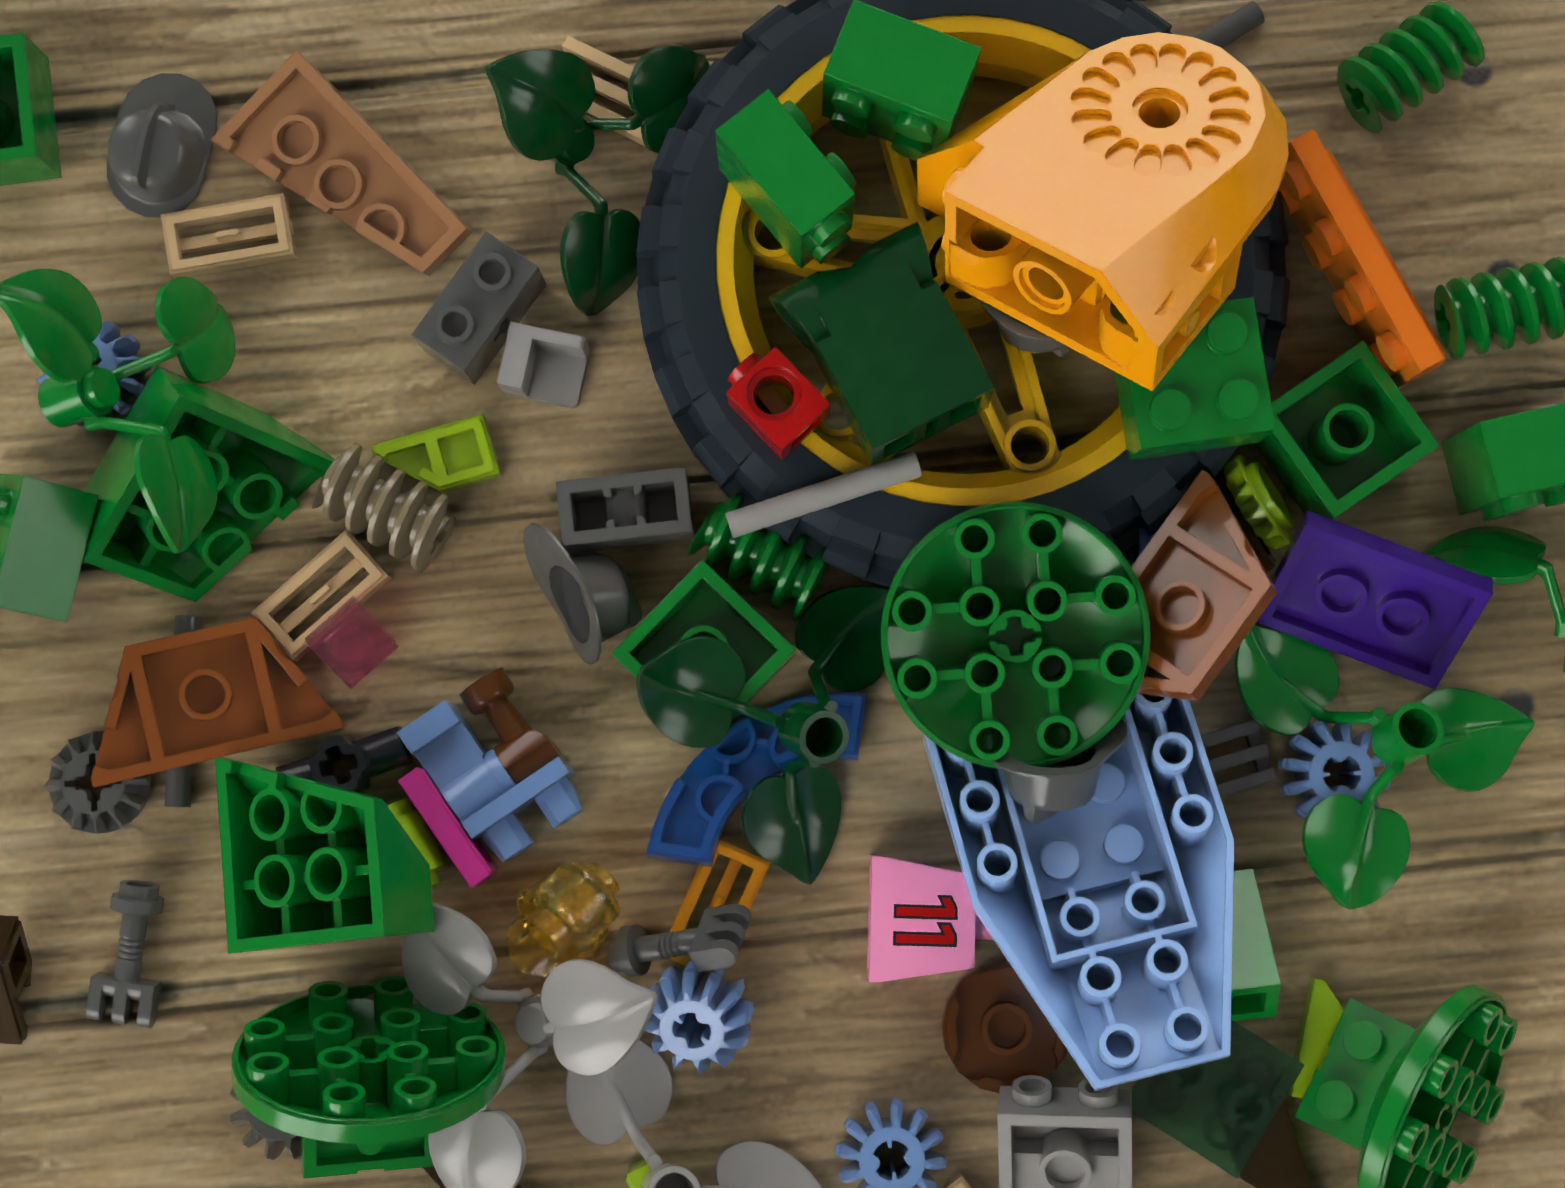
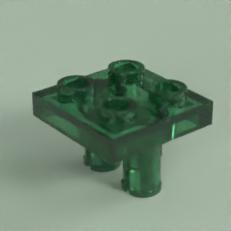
M1231 1021L1229 1057L1136 1080L1131 1087L1132 1112L1235 1178H1238L1303 1069L1304 1064L1235 1021Z

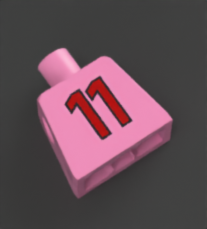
M870 855L867 978L869 982H884L974 968L975 940L994 939L972 907L962 871L883 855Z

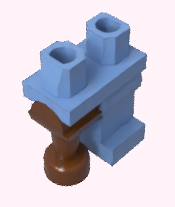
M498 668L472 683L460 694L461 699L473 715H480L486 712L501 740V743L488 752L458 706L447 700H444L398 731L397 734L410 753L417 757L434 781L450 808L461 820V824L471 839H483L486 845L503 862H508L535 843L517 817L519 813L537 802L552 827L558 828L585 809L575 786L570 780L576 773L568 761L564 759L555 742L547 735L533 730L507 698L513 693L514 685L504 669Z

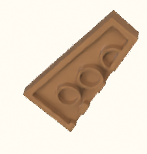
M295 51L210 139L428 276L473 232L320 71L298 51Z

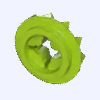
M1237 455L1224 465V477L1227 480L1226 486L1231 491L1235 499L1234 502L1240 508L1245 520L1252 526L1256 536L1261 537L1265 545L1276 550L1290 544L1293 539L1291 528L1295 526V521L1285 499L1269 474L1257 461L1254 460L1250 463L1244 456Z

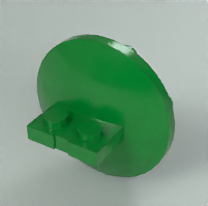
M1000 502L972 508L951 517L930 531L914 546L900 565L887 593L881 623V649L888 681L896 699L914 725L938 746L959 758L991 768H998L992 761L1001 758L1006 752H1010V755L1015 760L1027 765L1044 767L1069 759L1090 748L1102 739L1129 709L1138 693L1148 663L1150 621L1144 593L1136 574L1120 550L1102 532L1081 518L1058 508L1029 502Z
M401 976L384 977L376 981L374 985L346 986L337 981H322L310 986L307 995L285 1002L245 1025L244 1032L238 1038L232 1052V1084L238 1100L253 1116L278 1130L301 1137L303 1179L357 1174V1171L382 1168H384V1171L433 1167L429 1152L428 1134L451 1127L467 1119L489 1103L496 1095L504 1079L506 1049L501 1032L487 1017L486 1009L479 1004L469 1003L466 1009L453 1015L432 1012L421 1003H413V994L407 985L405 977ZM374 993V1001L364 998Z
M1476 984L1465 986L1454 993L1433 1011L1417 1029L1350 998L1328 1045L1331 1047L1320 1070L1316 1069L1295 1117L1360 1150L1357 1188H1447L1451 1181L1461 1185L1466 1181L1474 1167L1477 1149L1450 1136L1449 1132L1459 1111L1486 1125H1490L1496 1118L1505 1095L1504 1089L1497 1087L1496 1083L1504 1054L1511 1046L1515 1037L1518 1021L1508 1016L1505 1003L1500 995Z

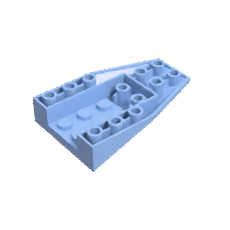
M1137 694L1122 717L1127 724V738L1121 747L1102 763L1093 798L1084 806L1061 811L1039 824L1028 822L1024 815L1023 805L1018 804L1012 798L1004 770L975 764L959 758L938 746L923 733L924 747L972 907L1095 1091L1230 1056L1234 838L1190 701L1186 699Z

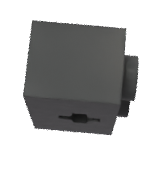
M486 231L414 330L412 336L424 351L475 385L506 342L510 321L520 323L547 284L538 266Z
M685 467L556 482L562 546L567 552L605 551L692 541L695 536L689 477Z

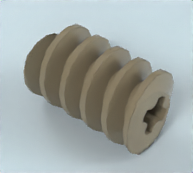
M355 442L341 456H338L326 471L314 493L311 503L312 509L323 505L324 516L333 522L345 517L346 529L355 535L367 529V541L376 547L385 545L390 541L389 554L398 560L406 558L412 553L411 567L422 573L441 552L455 526L456 517L449 518L445 516L449 496L442 494L428 506L424 503L428 486L425 482L420 481L408 493L404 492L402 487L406 472L398 468L386 480L380 478L384 459L378 455L364 468L358 464L363 447Z

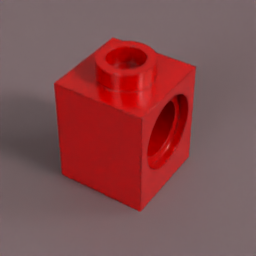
M776 347L772 348L763 358L757 352L752 353L728 377V381L733 385L726 392L728 405L781 460L787 457L830 416L831 404ZM768 385H780L789 390L793 396V402L786 411L780 414H768L759 409L755 403L758 392Z

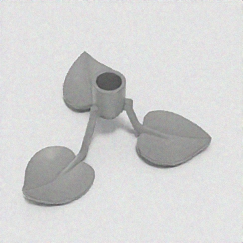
M433 903L435 932L403 936L402 966L410 991L424 1007L432 1012L443 1015H453L463 1011L471 1002L472 996L481 1002L516 1003L519 1008L515 1016V1029L518 1036L528 1043L529 1047L505 1070L501 1087L488 1104L467 1119L451 1127L428 1134L432 1163L446 1188H515L525 1168L526 1145L520 1129L509 1115L500 1110H489L494 1098L536 1057L545 1054L548 1046L552 1044L557 1059L569 1071L579 1075L591 1076L611 1069L629 1053L641 1037L652 1015L658 995L648 988L628 981L602 964L585 959H572L559 964L551 971L544 982L542 991L534 994L528 987L518 991L487 989L482 984L492 977L497 966V958L488 937L477 924L463 914L446 906Z
M640 1040L637 1041L635 1046L618 1064L598 1075H579L567 1069L565 1099L568 1114L573 1125L582 1136L597 1145L614 1143L628 1132L632 1142L650 1168L642 1181L641 1188H821L811 1172L792 1155L772 1144L760 1141L737 1143L726 1148L719 1155L715 1166L718 1185L700 1186L695 1175L688 1169L671 1163L663 1164L661 1157L650 1146L638 1126L653 1124L665 1114L673 1091L672 1076L663 1058L658 1053H653V1048Z

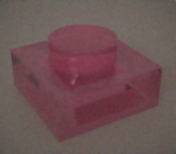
M354 596L305 637L307 645L350 689L399 647L396 640Z

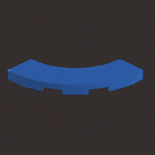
M828 692L830 700L835 701L838 705L835 713L845 720L849 730L847 747L838 759L858 760L867 694ZM815 694L786 699L785 703L769 707L765 710L782 715L794 703L807 701L817 705L818 701ZM744 716L731 725L728 735L722 742L714 746L705 747L691 762L681 777L675 780L663 801L652 828L646 852L648 858L712 867L722 833L739 806L747 799L753 786L765 777L777 776L783 773L784 764L799 757V755L783 746L779 739L778 728Z

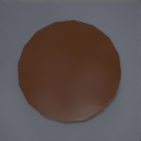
M1009 962L979 967L960 979L946 999L941 1020L944 1049L958 1072L980 1089L999 1093L1000 1085L1012 1086L1013 1081L1021 1076L1038 1075L1048 1078L1054 1070H1057L1066 1057L1067 1048Z

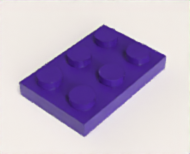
M1307 510L1271 579L1278 593L1260 616L1257 623L1436 689L1493 595V579Z

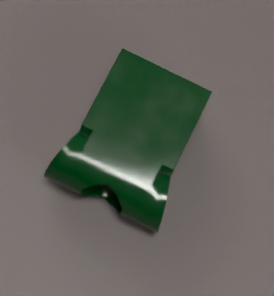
M918 221L870 245L851 267L818 271L769 296L772 306L786 326L814 354L817 364L870 465L882 462L989 407L995 387L941 288L933 280L927 247Z

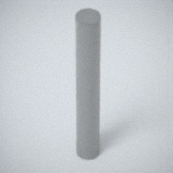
M913 451L727 512L725 515L732 537L736 538L921 477L922 472L917 456Z

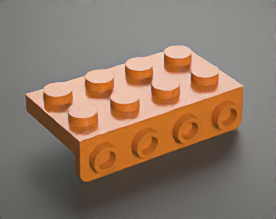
M1314 128L1291 140L1288 144L1289 156L1286 171L1277 195L1281 197L1283 212L1285 215L1293 217L1303 235L1301 243L1309 261L1318 271L1323 270L1335 291L1332 293V297L1339 314L1349 326L1354 325L1362 341L1364 340L1400 389L1440 367L1445 362L1446 352L1332 152L1324 148Z

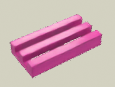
M416 767L398 780L470 888L482 885L498 873L497 869L499 868L480 840L471 839L461 824V820L450 808L424 768Z

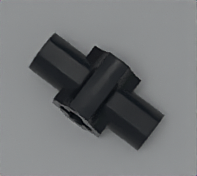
M396 726L358 740L354 737L343 735L325 739L319 742L317 754L276 767V771L354 792H361L370 788L372 777L413 764V757L397 734L402 727ZM339 751L343 755H353L357 758L358 767L349 770L352 777L351 780L346 776H337L333 773L332 764L341 761L338 755Z

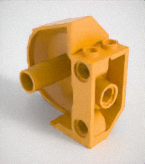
M1156 32L1123 37L1091 50L917 159L918 205L945 218V233L942 239V249L945 251V282L1153 391L1235 289L1242 245L1271 209L1286 171L1289 156L1286 119L1267 88L1244 65L1223 48L1195 37Z

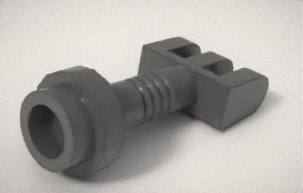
M124 880L120 882L119 892L112 894L110 908L122 913L120 944L117 951L118 957L116 958L114 974L98 972L91 976L86 1007L87 1019L102 1020L106 1013L108 997L112 996L114 997L111 1014L113 1023L127 1024L132 1014L133 1001L138 1000L137 1026L152 1028L154 1026L158 1013L162 981L140 978L148 918L150 915H158L163 912L164 898L159 896L160 886L158 884L140 880Z
M741 904L705 908L697 928L663 934L647 935L645 929L639 924L623 926L616 934H612L608 940L607 954L610 965L614 971L623 972L629 977L645 975L650 969L651 961L683 955H690L698 972L732 967L738 956V948L742 945L745 930L749 926L752 916L751 911Z

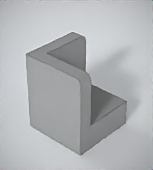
M510 321L496 383L504 395L575 409L579 405L591 349L585 337Z

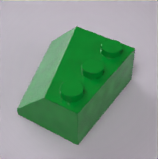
M156 365L126 420L164 425L168 429L171 439L186 435L194 439L202 447L211 462L217 479L218 498L214 513L192 544L185 551L173 554L152 517L135 475L133 465L134 446L136 441L145 435L118 431L84 490L99 496L83 562L197 602L252 550L250 542L277 517L282 521L286 519L300 505L296 499L319 477L323 478L335 458L265 412L204 385L193 383L188 378Z
M215 757L228 954L435 932L430 865L383 799L240 761Z

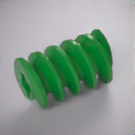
M1440 1L1430 2L1424 6L1419 15L1406 18L1399 25V29L1388 30L1380 37L1378 43H1369L1364 46L1358 53V57L1346 58L1338 66L1337 81L1339 91L1351 116L1366 130L1379 133L1382 130V124L1378 111L1389 121H1397L1403 115L1400 100L1409 107H1418L1423 102L1421 87L1431 94H1437L1444 87L1442 74L1450 80H1458L1464 74L1463 61L1469 66L1477 67L1485 60V50L1475 29L1459 11L1451 5Z
M1551 258L1545 262L1544 266L1541 263L1530 262L1523 265L1519 271L1516 268L1505 267L1497 271L1495 276L1487 272L1477 273L1471 278L1470 282L1465 278L1456 277L1448 281L1445 287L1442 284L1438 285L1434 293L1435 319L1439 335L1444 341L1450 357L1457 360L1464 356L1465 339L1470 340L1474 351L1478 355L1487 353L1490 346V334H1494L1500 348L1503 350L1510 349L1514 345L1515 329H1518L1521 338L1526 344H1535L1539 339L1540 324L1543 325L1549 338L1552 340L1561 338L1565 330V258Z
M737 492L732 498H728L724 502L719 501L700 526L688 548L687 554L694 555L703 547L709 545L706 564L710 568L714 569L728 558L731 559L727 574L730 581L737 582L746 574L752 572L749 593L757 596L773 585L771 606L775 609H780L790 600L795 599L793 620L796 621L808 605L829 569L827 563L821 560L827 547L824 546L814 557H809L805 554L808 541L807 535L802 533L789 545L783 541L778 533L766 528L733 538L725 513L741 508L743 495Z

